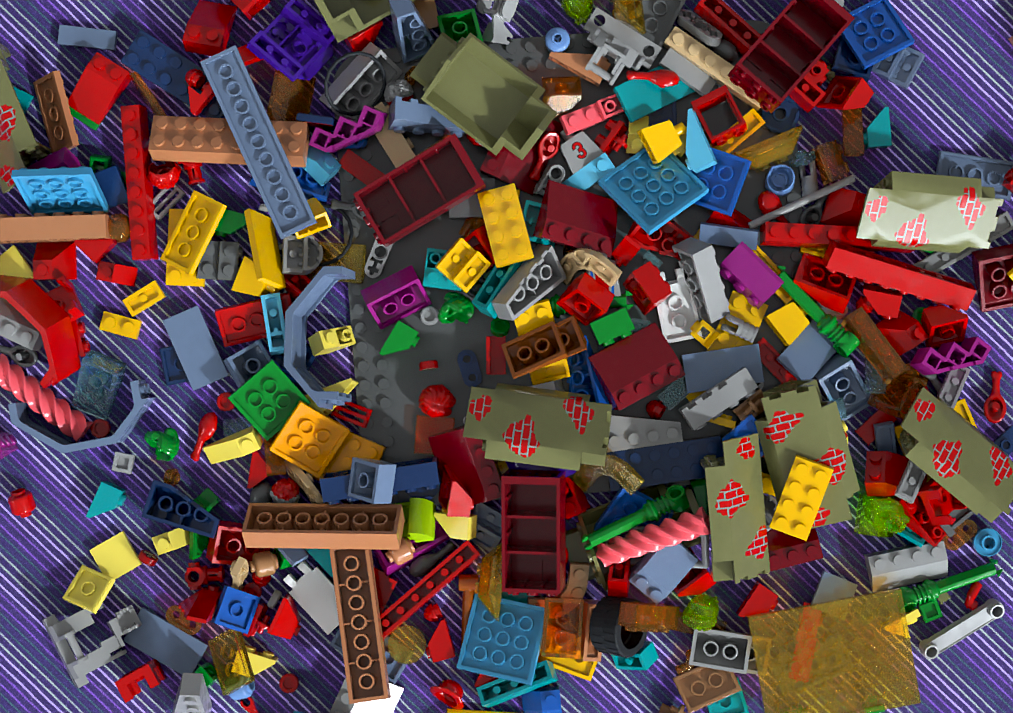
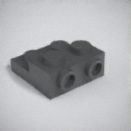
M210 241L197 266L196 278L235 281L240 268L238 266V258H242L243 252L242 247H239V242Z

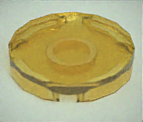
M402 626L391 633L387 648L390 656L396 662L409 665L417 662L423 656L426 649V641L419 629L413 626Z

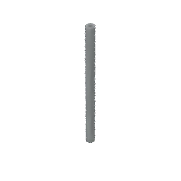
M850 175L748 222V226L750 229L756 228L765 222H769L856 181L855 177Z

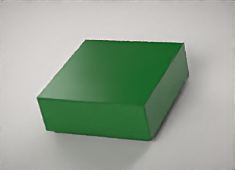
M937 599L936 602L926 601V603L917 604L924 623L943 617Z

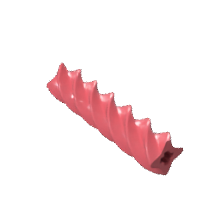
M3 353L0 355V386L3 389L12 392L19 401L27 403L30 409L43 415L47 422L58 426L63 434L72 437L75 442L85 437L94 422L86 421L81 411L71 410L66 400L55 398L54 392L50 388L44 389L40 387L35 377L25 376L21 366L9 364L7 356Z
M700 507L695 515L684 512L677 521L665 518L660 526L647 524L642 532L631 529L625 538L617 535L611 538L608 543L598 544L596 557L602 561L606 568L613 563H621L629 558L641 557L647 552L659 551L665 546H675L682 541L694 540L700 535H709V516L705 513L703 507Z

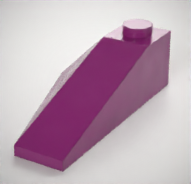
M435 520V540L417 543L414 540H410L415 548L414 557L402 565H396L394 561L392 563L389 562L385 554L388 550H373L385 575L389 576L405 568L418 557L425 555L450 537L439 522Z

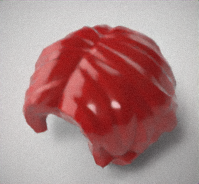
M165 161L166 164L155 166L154 162H151L148 167L147 178L152 185L159 189L167 190L173 188L179 180L181 167L173 161Z
M436 384L424 388L418 402L419 408L424 414L430 418L449 416L452 413L451 408L455 405L456 399L444 385Z

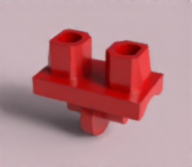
M609 119L605 125L606 130L610 132L607 138L599 134L594 140L596 145L607 156L613 150L618 152L621 147L624 149L628 147L625 143L628 138L625 134L628 128L624 125V122Z
M258 604L248 634L244 633V636L254 637L256 632L262 634L264 629H269L271 625L268 623L270 616L265 615L269 608L266 606L267 604Z

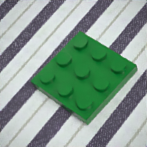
M273 359L228 397L266 441L282 429L300 400L308 405L311 403Z

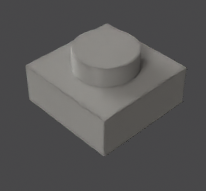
M116 451L112 471L132 474L136 455Z

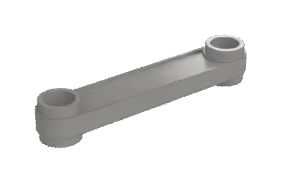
M994 598L988 599L975 610L928 639L922 640L919 644L921 654L927 659L936 658L938 654L988 623L1001 618L1005 613L1004 606Z

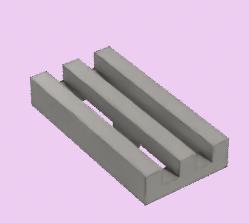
M176 184L174 186L175 189L155 208L154 216L158 221L186 194ZM162 189L154 197L153 204L155 205L169 189ZM177 192H179V194H178V195L168 204V206L158 215L157 212H158Z

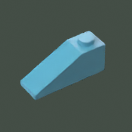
M690 108L688 109L685 152L688 159L685 162L689 170L698 173L718 163L696 112Z
M309 145L306 167L302 168L323 186L336 175L342 165L329 152H324Z
M603 153L561 184L586 191L598 183L599 179L614 170L615 166L607 154Z
M280 292L261 295L269 352L271 356L284 354L285 319Z

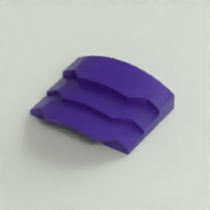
M290 0L276 19L264 31L260 30L246 47L260 60L264 59L276 70L282 72L292 82L296 79L310 81L332 58V42L335 40V37L326 21L302 0Z

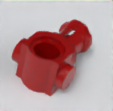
M178 162V164H183L184 170L188 172L189 186L205 182L200 169L203 166L202 163Z
M189 562L185 573V581L188 583L190 590L202 589L201 585H208L210 581H220L223 583L225 581L224 566L208 568L207 565H200V562ZM192 571H196L199 574L197 581L191 578Z

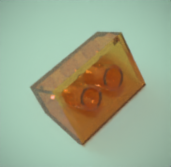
M275 70L267 109L270 120L299 122L296 120L297 113L309 114L316 78L313 77L310 81L296 79L292 82L282 72Z
M545 597L541 656L580 659L584 600L582 598Z

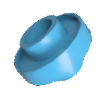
M982 528L973 536L972 544L977 553L990 557L1000 551L1002 538L997 531L991 528Z

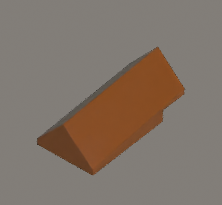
M573 315L558 323L551 321L501 346L512 377L515 379L587 350V340Z

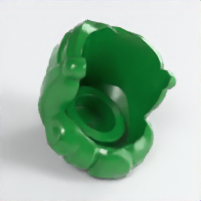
M448 292L444 296L445 303L439 309V321L450 324L457 319L467 324L468 319L474 314L472 301L464 294Z
M166 428L164 432L149 431L144 435V440L149 446L156 447V459L158 461L161 459L163 461H171L177 455L180 440L175 429Z

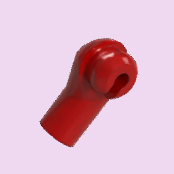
M977 581L972 583L964 602L966 608L975 610L978 607V602L975 601V598L982 588L981 583Z

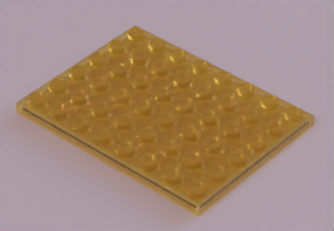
M900 588L747 616L764 713H870L921 703Z

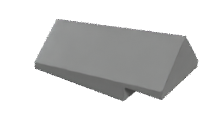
M695 626L689 665L741 674L750 673L766 676L772 638Z

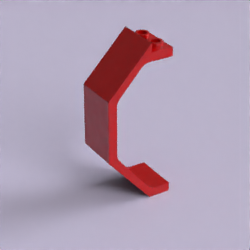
M0 275V298L6 299L42 336L49 369L39 384L44 389L50 385L55 386L58 382L82 368L70 316L31 278Z

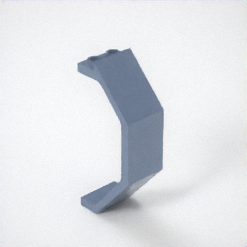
M323 266L285 311L284 367L318 407L333 410V405L345 406V402H351L352 394L324 391L307 370V319L337 281L355 279V271L343 266Z
M146 380L130 381L134 407L116 432L110 437L79 443H71L31 421L28 416L27 405L24 402L8 404L11 424L60 453H68L124 442L156 397H148L150 386L146 383Z

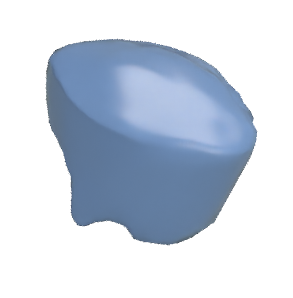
M785 164L772 166L766 175V190L772 191L777 196H786L795 185L794 171Z

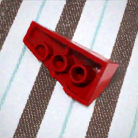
M208 585V587L202 588L180 602L178 608L181 609V612H184L183 615L186 620L206 624L213 618L223 590H219V586Z

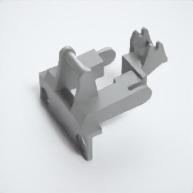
M478 0L476 4L477 11L492 17L491 23H488L482 35L483 41L510 44L507 37L512 38L513 35L506 28L504 22L511 21L519 0Z
M598 7L595 8L583 28L590 33L587 41L598 47L585 70L594 72L610 82L609 85L613 86L624 66L638 71L642 65L649 70L662 49ZM602 15L605 18V23L602 26H597L594 23L595 16ZM646 46H652L654 49V54L650 57L645 56L643 53V49ZM606 54L615 59L614 64L616 65L611 74L596 65L601 56L605 57Z
M101 604L98 610L104 608L103 604ZM132 604L114 613L116 618L107 622L113 636L100 642V648L86 655L83 654L74 634L95 623L91 616L92 612L83 609L58 622L54 614L41 620L76 688L89 683L86 674L127 653L126 649L113 656L110 655L111 652L125 646L121 638L122 635L142 625Z

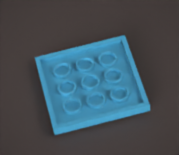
M645 148L598 180V185L648 235L658 230L705 196L709 191V188L673 153L661 162L653 164Z
M42 167L39 169L21 168L19 170H12L11 177L32 215L34 213L50 215L55 212H64L65 214H72V212L92 213V211L109 212V205L91 167H59L52 169Z
M475 592L456 668L532 686L550 609Z

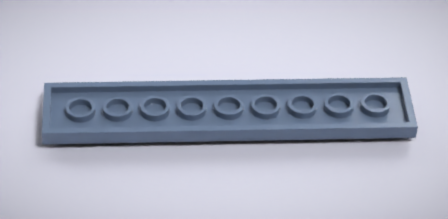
M236 45L201 61L202 68L280 238L284 239L316 224V218Z

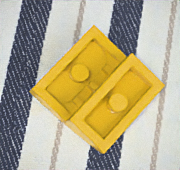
M459 238L436 264L435 268L467 293L491 263L479 251H475L463 238Z

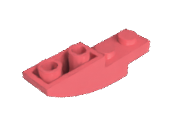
M616 94L563 115L559 120L566 136L620 115L624 113V110Z

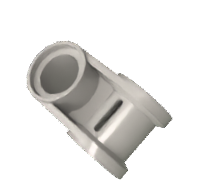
M557 164L548 165L536 183L533 193L544 197L545 190L543 188L546 189L548 180L561 183L565 177L564 168ZM554 168L558 169V176L556 178L551 176V171Z

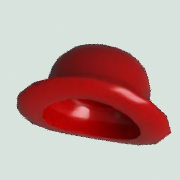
M445 679L439 686H432L429 689L434 697L455 710L463 709L464 704L461 700L463 689L458 682Z

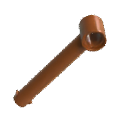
M459 574V591H463L461 647L474 599V592H478V574Z

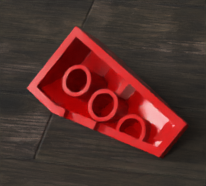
M673 219L651 235H648L634 221L627 235L639 244L641 248L658 252L664 256L668 255L677 258V260H681L678 252L674 253L672 246L689 237H693Z

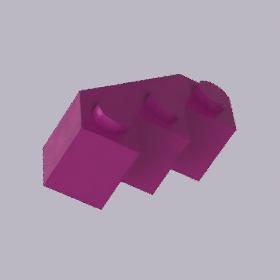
M364 105L358 121L340 116L334 132L322 127H315L309 145L324 152L334 153L381 132L388 113L372 106Z
M979 337L965 338L961 346L955 342L942 343L938 351L932 347L920 348L913 357L910 366L923 375H932L983 364L992 347Z

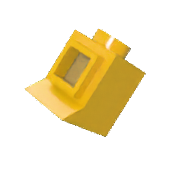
M703 319L701 322L697 320L690 328L692 330L690 334L708 350L713 342L721 336Z

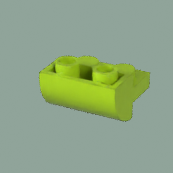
M410 498V502L395 503L401 504L403 508L405 522L402 537L414 540L416 543L435 540L434 513L436 512V505L432 501L423 498Z

